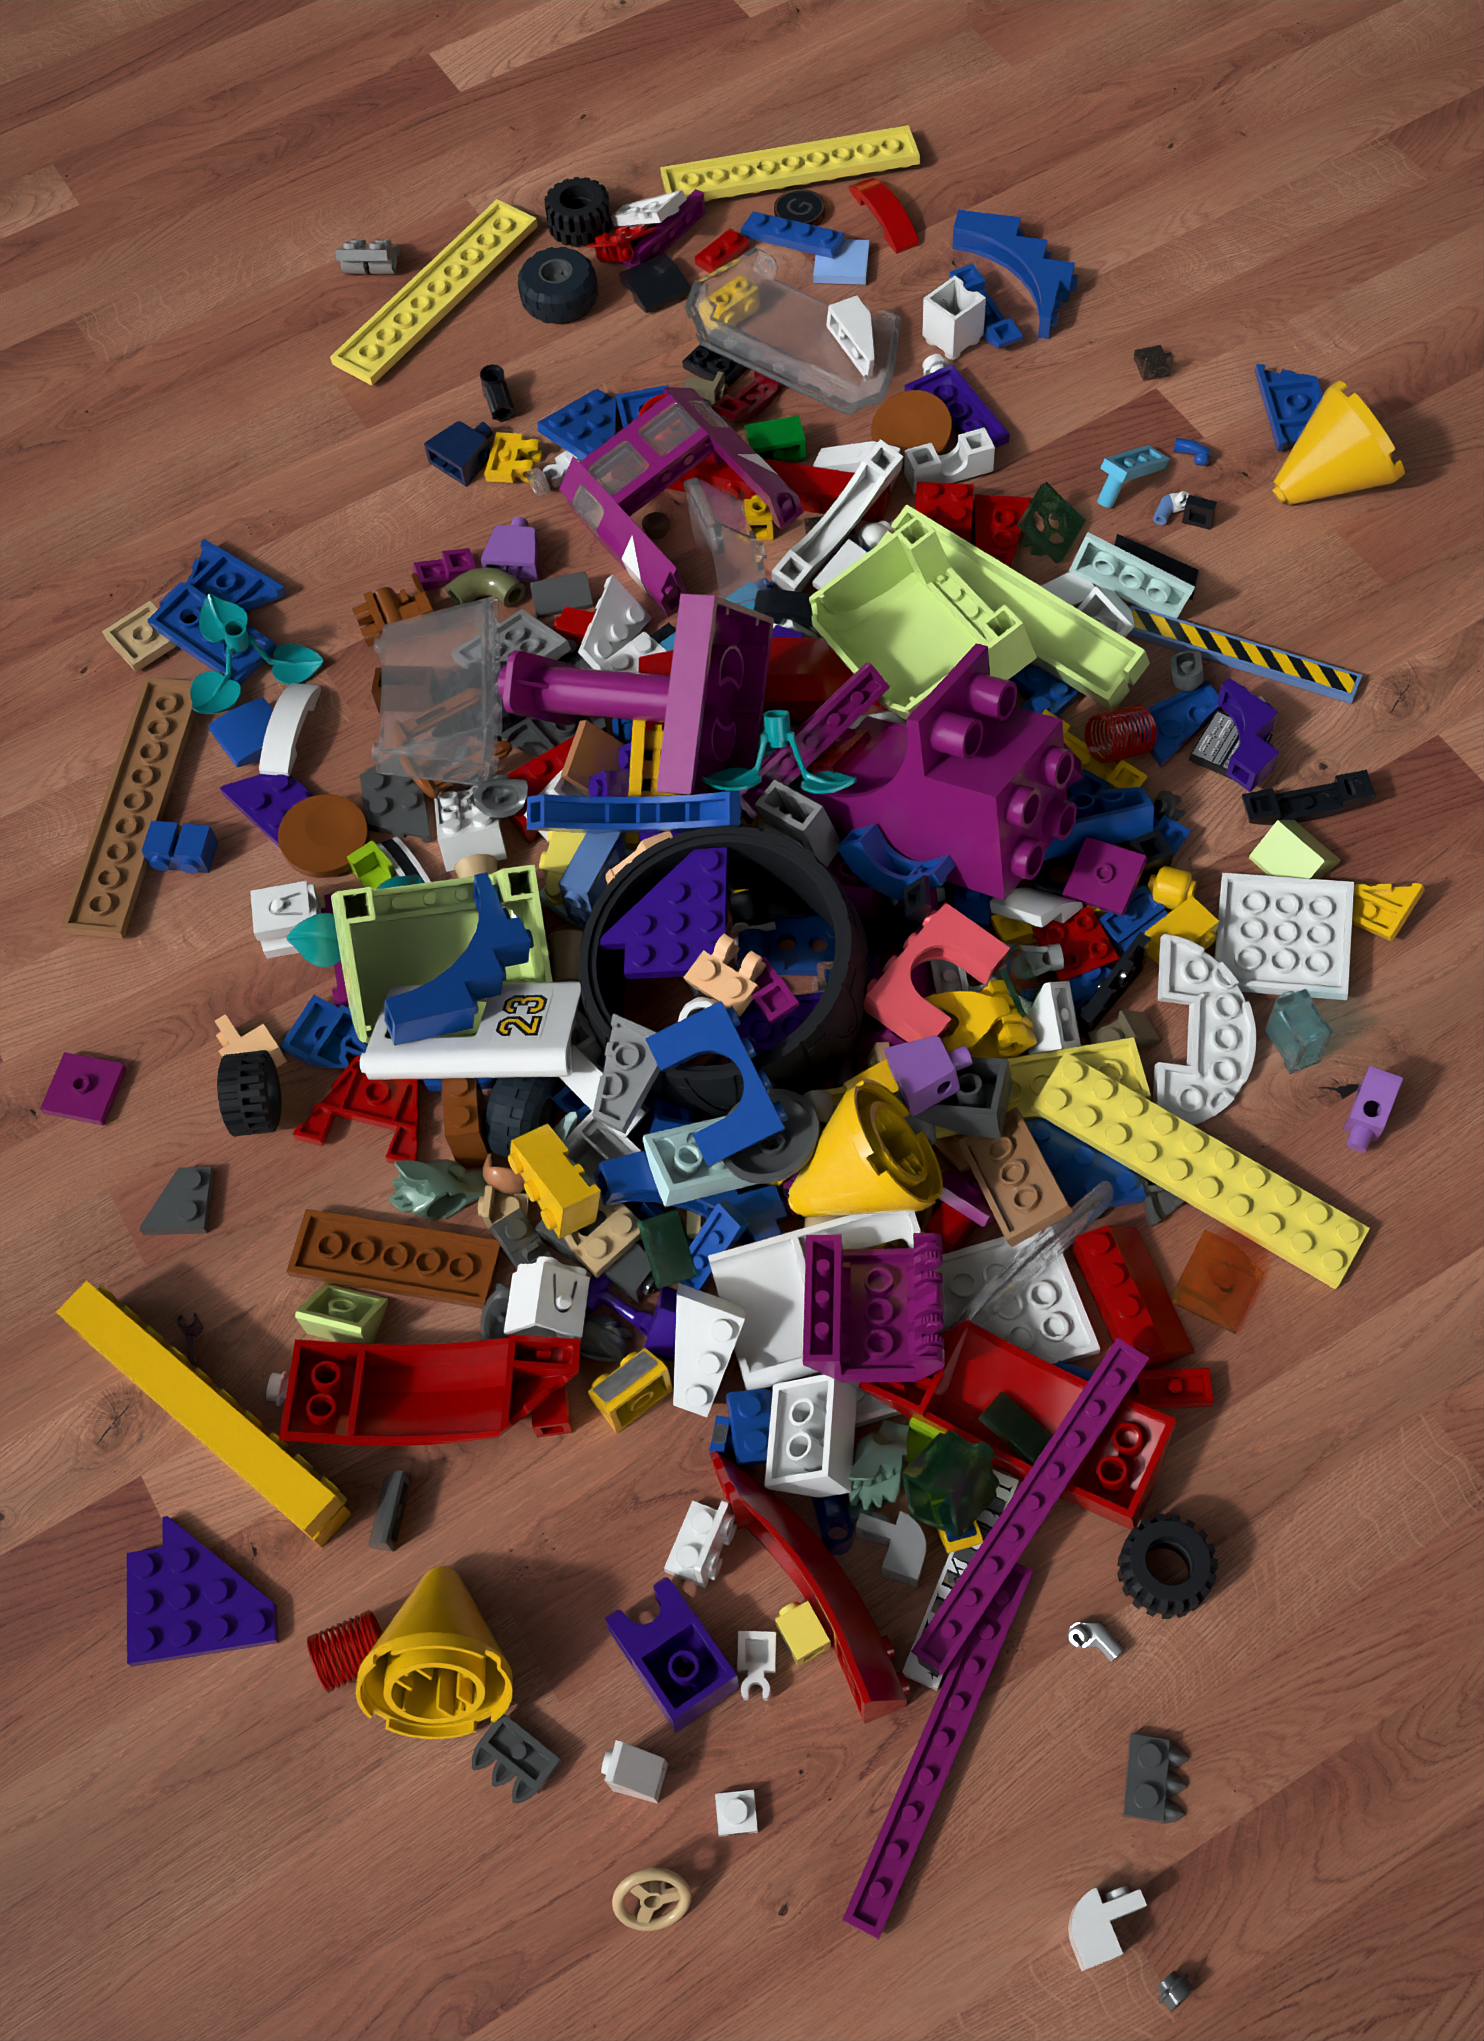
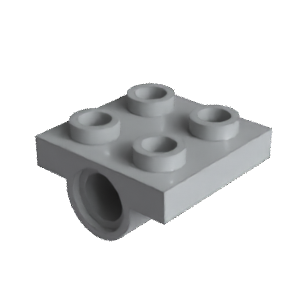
M351 239L350 242H344L342 247L335 250L336 261H340L343 274H368L369 271L371 274H396L397 256L400 255L399 244H391V239H377L369 244H366V239Z

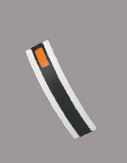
M398 837L376 844L391 861L399 876L417 874L424 883L431 882L417 859Z

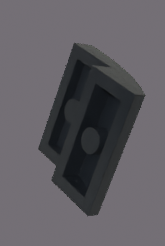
M665 253L619 273L621 283L633 293L634 302L645 313L692 293V289L682 272Z

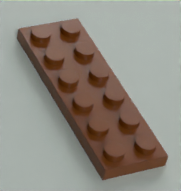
M306 1209L288 1264L287 1273L292 1277L483 1309L491 1295L503 1248L497 1240Z

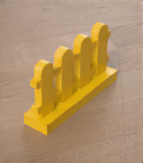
M633 720L628 797L679 796L656 791L664 732L662 731V725L654 724V730H646V721ZM645 751H653L652 761L645 760ZM643 781H651V791H643ZM626 833L627 850L637 849L641 842L639 841L640 833Z

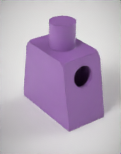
M522 517L513 518L511 526H496L481 557L482 567L502 569L515 576L519 581H539V545L536 530L533 527H528V521Z
M937 1036L894 1045L884 1049L889 1069L911 1116H915L957 1093L960 1086L956 1071L973 1065L966 1046L947 1052L940 1037Z
M1372 1066L1368 1067L1358 1086L1343 1128L1350 1133L1346 1144L1348 1148L1365 1153L1370 1140L1377 1141L1384 1130L1403 1077Z

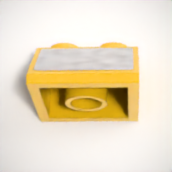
M644 1348L639 1353L632 1352L621 1361L620 1367L610 1375L605 1373L598 1377L592 1383V1388L588 1393L593 1404L618 1434L674 1390L668 1368L662 1361Z

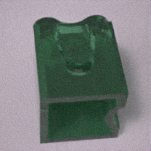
M947 1431L945 1434L939 1433L902 1472L910 1516L917 1521L960 1538L997 1496L996 1489L1000 1483L992 1470L991 1461L995 1457L992 1448L984 1442L969 1443L954 1431Z

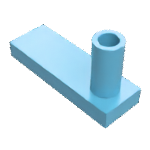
M1149 445L1105 458L1100 469L1109 475L1097 502L1103 507L1112 508L1124 482L1166 469L1170 458Z

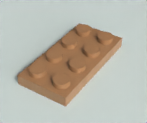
M1017 1107L1006 1112L1001 1139L966 1136L958 1141L993 1215L1011 1247L1016 1246L1073 1213L1023 1115Z

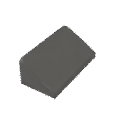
M586 572L530 583L537 618L560 614L565 606L576 609L593 607Z
M397 1470L384 1478L368 1544L371 1549L393 1552L396 1548L411 1484L403 1471Z

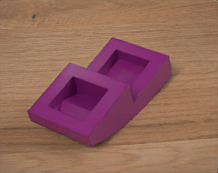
M470 548L442 551V557L439 560L414 562L413 572L418 574L424 591L444 587L457 576L468 570L476 569Z
M764 957L762 962L766 964V967L754 981L760 990L753 994L752 997L757 1007L772 1024L800 1006V1004L767 958Z

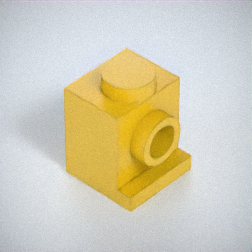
M754 495L751 499H744L745 541L773 540L774 520L769 506L758 495ZM751 525H767V528H751Z

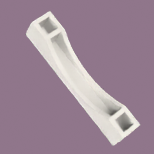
M881 439L862 461L843 492L826 514L802 540L786 553L772 570V581L780 590L801 592L901 471L903 462L901 454Z

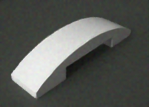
M291 683L283 691L274 707L267 726L260 758V774H283L287 777L290 776L297 757L295 748L308 710L314 711L321 692V686Z

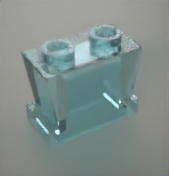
M1307 989L1295 993L1294 991H1288L1280 995L1275 1001L1265 1028V1033L1285 1060L1284 1065L1289 1074L1320 1063L1333 1033L1327 1022H1323Z

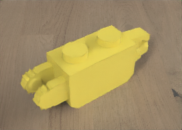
M548 831L547 839L550 843L547 852L543 851L541 854L539 868L543 871L546 880L544 891L547 895V900L554 906L564 903L558 883L586 833Z

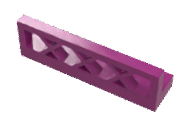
M695 189L686 198L687 200L678 207L679 211L668 216L661 223H651L647 228L657 227V230L634 239L631 242L634 256L630 261H620L619 263L631 268L668 250L705 215L704 193Z

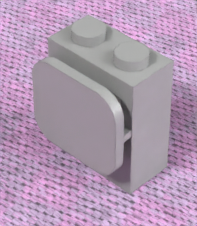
M773 780L755 803L765 823L759 822L755 828L761 831H769L791 840L827 867L839 852L836 847L841 843V840L824 807L780 782Z

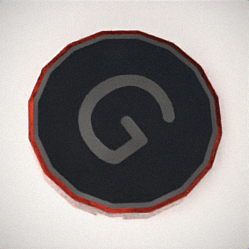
M793 189L777 198L774 203V216L818 226L825 217V202L814 191Z

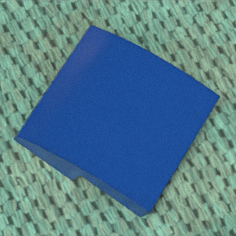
M264 697L234 708L209 724L210 732L237 768L260 761L264 737L273 709Z

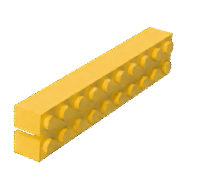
M86 1280L56 1311L85 1341L321 1548L350 1517V1511L344 1506L348 1499L339 1492L340 1490L325 1476L321 1477L313 1469L314 1467L302 1456L296 1455L288 1448L284 1441H279V1437L274 1432L270 1433L263 1426V1423L251 1412L245 1411L224 1389L218 1388L209 1376L198 1367L195 1368L179 1350L166 1343L158 1332L151 1326L145 1325L138 1315L126 1305L123 1306L102 1284L96 1289Z

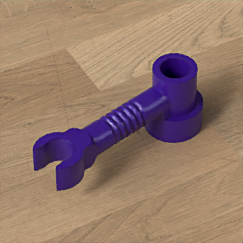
M601 1274L598 1278L592 1275L589 1281L585 1312L592 1314L600 1304H604L630 1321L635 1328L647 1337L653 1316L643 1311H638L610 1292L608 1288L611 1286V1283L604 1275Z

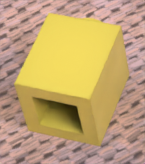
M798 1601L792 1602L779 1611L780 1617L775 1619L776 1627L798 1667L831 1649L830 1640L808 1601L801 1605Z

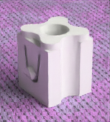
M953 276L928 294L923 300L922 336L926 338V342L929 345H935L942 349L948 359L960 357L961 351L969 345L979 343L980 337L984 334L986 297L977 291L971 292L966 290L963 286L964 282L956 276Z
M307 881L250 891L253 931L257 941L260 940L266 958L299 953L287 941L286 937L299 922L313 915L320 914L321 908H325L322 899L318 896L315 883L308 884Z
M545 1256L538 1257L536 1263L518 1265L517 1272L512 1275L504 1334L582 1338L590 1277L586 1276L587 1271L581 1267L561 1264L557 1259Z

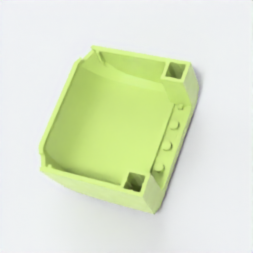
M919 514L809 597L814 629L853 674L866 662L871 663L890 686L877 701L905 720L976 643L988 646L990 675L1006 680L1037 658L1023 622L1006 604L995 612L986 605L951 568L936 531Z
M535 865L504 868L488 874L492 885L496 884L498 886L502 908L508 909L510 919L521 918L525 929H530L534 941V946L529 951V961L505 967L506 980L502 982L515 983L522 978L527 983L553 982ZM474 876L377 890L365 887L337 891L331 895L350 1013L355 1031L361 1042L369 1044L391 986L424 985L450 968L467 949L478 925V912L473 898ZM477 1002L478 1014H474L473 1029L432 1038L475 1036L487 1002Z

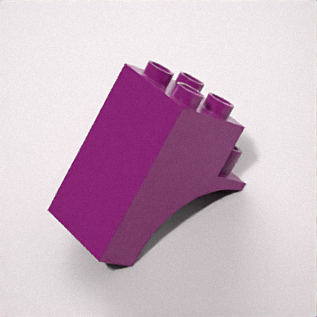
M978 643L969 650L909 715L907 724L894 723L866 716L813 773L814 775L821 771L837 772L853 778L856 777V783L842 790L826 794L810 793L803 790L801 786L799 787L801 795L824 807L841 842L852 829L876 824L887 843L901 856L914 861H924L950 855L956 866L946 876V882L1002 900H1006L1023 878L1031 880L1038 874L1043 864L1045 850L1055 838L1064 840L1069 836L1075 824L1077 814L1075 803L1067 801L1066 784L1073 770L1074 755L1071 750L1064 749L1063 719L1015 707L1017 700V686L1015 682L990 675L988 646Z

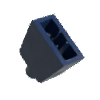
M461 421L456 422L424 443L428 461L431 465L467 487L488 462L490 449L487 439L493 435V432L485 422H481L474 429Z

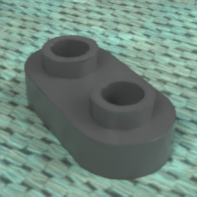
M1185 650L1171 657L1172 677L1176 688L1182 691H1193L1204 682L1203 663L1199 651Z

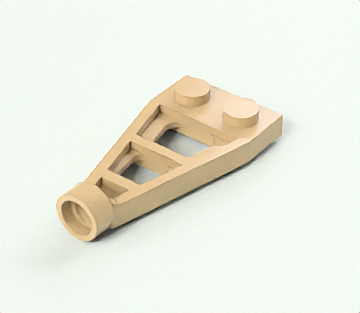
M601 1195L598 1210L603 1212L607 1219L589 1236H583L577 1230L564 1237L573 1255L596 1278L604 1273L648 1232L647 1227L624 1204L618 1203L604 1206Z

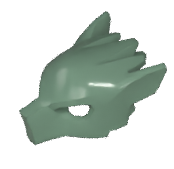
M436 1159L430 1162L395 1161V1166L400 1173L398 1178L392 1181V1185L397 1188L395 1189L396 1192L389 1196V1201L399 1211L403 1213L412 1212L414 1215L427 1218L430 1222L442 1217L447 1220L469 1203L478 1200L480 1196H484L487 1183L483 1177V1170L467 1171L461 1164L449 1159Z
M884 1420L879 1432H871L856 1443L853 1451V1467L848 1478L852 1480L851 1493H849L850 1503L845 1516L846 1521L858 1520L860 1513L869 1516L870 1512H874L876 1506L878 1508L881 1507L882 1502H896L900 1493V1485L904 1484V1458L907 1456L909 1425Z

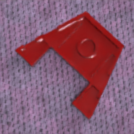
M357 1055L332 1084L331 1092L321 1103L317 1102L310 1111V1117L303 1125L299 1124L293 1132L296 1140L324 1146L335 1117H342L395 1130L385 1156L388 1163L395 1164V1161L402 1160L418 1161L420 1079L369 1080L366 1073L361 1072V1056Z

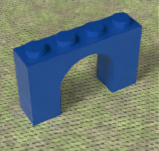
M722 1001L645 1038L660 1070L664 1073L699 1055L708 1053L728 1057L735 1062L741 1071L744 1090L738 1107L726 1118L692 1134L708 1167H712L786 1130L783 1122L788 1120L781 1102L778 1100L773 1103L767 1092L773 1086L765 1070L757 1071L752 1061V1058L756 1057L757 1054L749 1038L741 1039L736 1029L737 1026L741 1025V1022L733 1006L726 1008Z

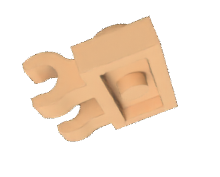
M723 934L717 941L713 954L710 955L703 950L683 978L688 984L718 1002L722 1001L726 1008L733 1006L736 1014L740 1017L753 1000L752 995L760 990L754 981L764 971L766 964L762 962V957L750 951L745 956L739 972L727 966L740 948L735 945L736 941Z

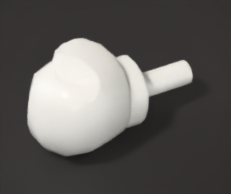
M895 519L890 523L881 520L865 524L858 533L863 539V545L872 550L887 531L893 534L891 525Z

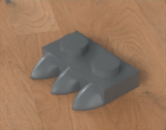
M505 1714L496 1722H493L476 1745L472 1755L473 1770L483 1769L497 1760L492 1772V1786L494 1787L504 1785L517 1776L512 1790L513 1803L524 1802L536 1792L539 1794L562 1763L558 1756Z
M1132 1733L1129 1735L1122 1817L1169 1824L1185 1816L1184 1811L1176 1803L1166 1798L1167 1795L1178 1794L1187 1788V1784L1178 1775L1168 1771V1768L1180 1766L1189 1760L1188 1755L1181 1748L1170 1743V1740Z

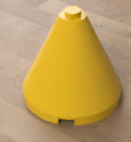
M1338 380L1327 388L1273 481L1275 488L1272 489V492L1281 504L1286 501L1289 505L1392 484L1405 475L1402 461L1399 460L1395 464L1392 462V452L1396 449L1385 430L1356 393L1347 397L1342 392L1348 387L1343 381Z
M870 1079L860 1081L845 1092L820 1135L814 1155L800 1170L789 1189L788 1202L796 1214L809 1218L922 1211L935 1204L934 1200L941 1197L943 1190L942 1175L932 1146L923 1130L915 1135L904 1119L910 1115V1112L894 1093L882 1084Z
M438 1566L426 1572L360 1665L356 1683L358 1705L369 1719L373 1717L374 1712L386 1720V1730L420 1739H448L477 1732L478 1722L490 1716L491 1721L496 1722L506 1712L511 1703L513 1693V1675L509 1663L460 1575L455 1570L446 1566Z

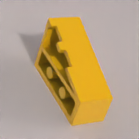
M545 1124L511 1140L508 1161L514 1173H520L526 1182L524 1183V1188L529 1199L532 1202L537 1201L541 1207V1217L545 1226L549 1230L554 1229L558 1238L561 1239L596 1222L601 1190L596 1184L590 1187L581 1177L585 1174L583 1167L580 1164L572 1165L567 1157V1154H569L568 1148L550 1125Z

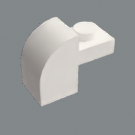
M1128 1886L1113 1890L1105 1894L1108 1902L1103 1904L1097 1888H1094L1076 1903L1070 1915L1068 1931L1070 1943L1081 1971L1123 1955L1111 1921L1147 1906L1140 1889L1131 1893Z

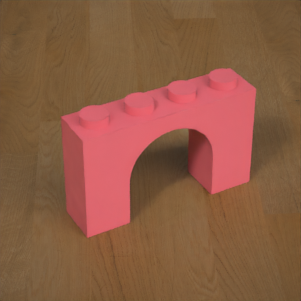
M946 902L938 911L933 909L922 923L924 928L919 934L913 932L903 945L904 951L899 957L893 955L883 968L884 974L879 980L872 979L866 986L865 1012L907 1042L932 1036L940 1037V1039L943 1038L948 1031L952 1019L921 997L915 990L910 973L918 965L930 960L949 961L986 986L1003 966L1010 947Z

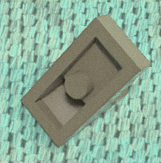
M1125 1009L1120 1010L1117 1022L1090 1031L1086 1037L1089 1045L1134 1037L1138 1051L1161 1042L1146 1013Z

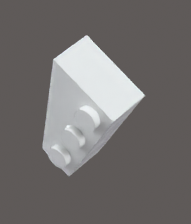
M678 1283L673 1405L707 1417L745 1321V1307Z

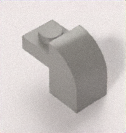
M902 1511L899 1513L896 1525L890 1523V1518L885 1515L870 1512L868 1516L860 1513L856 1524V1536L888 1547L882 1565V1576L917 1588L926 1555V1540L919 1524Z

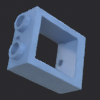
M621 832L586 833L558 883L567 916L577 924L584 925L587 923L596 901L606 887L604 876L610 869L626 858Z

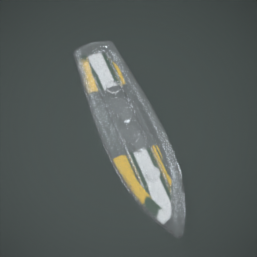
M1108 1181L1100 1182L1071 1207L1073 1213L1043 1229L1035 1240L1028 1246H1024L1015 1255L1014 1259L973 1298L947 1330L956 1328V1324L969 1319L972 1323L982 1326L1010 1303L1075 1241V1236L1082 1234L1111 1205L1114 1195L1112 1185Z

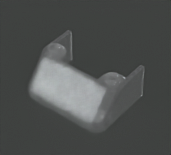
M698 478L685 480L684 486L697 554L707 551L712 552L720 598L736 604L755 601L757 591L767 589L763 560L767 559V553L763 541L758 542L745 517L741 499L737 500L733 494Z

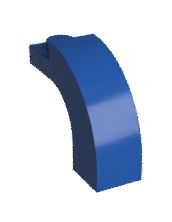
M876 824L852 829L836 847L849 868L864 883L874 888V890L898 900H903V889L923 875L929 877L930 890L941 886L947 881L946 876L956 866L950 855L924 861H914L901 856L887 843Z

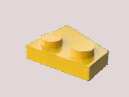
M1412 883V886L1393 887L1392 884H1378L1376 886L1355 884L1352 924L1393 942L1425 891L1424 886L1420 883Z

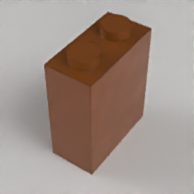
M478 1078L442 1079L444 1131L453 1157L465 1169L482 1167L488 1153H491V1148L486 1144V1139L484 1138V1122L488 1104Z

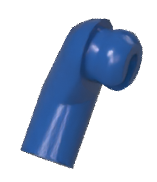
M1176 438L1174 452L1195 455L1194 463L1196 465H1208L1209 457L1212 456L1210 448L1195 440Z

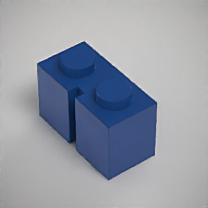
M151 820L141 851L151 868L159 871H167L168 869L181 870L190 874L210 872L218 846V840L210 826L183 823L180 836H178V823Z

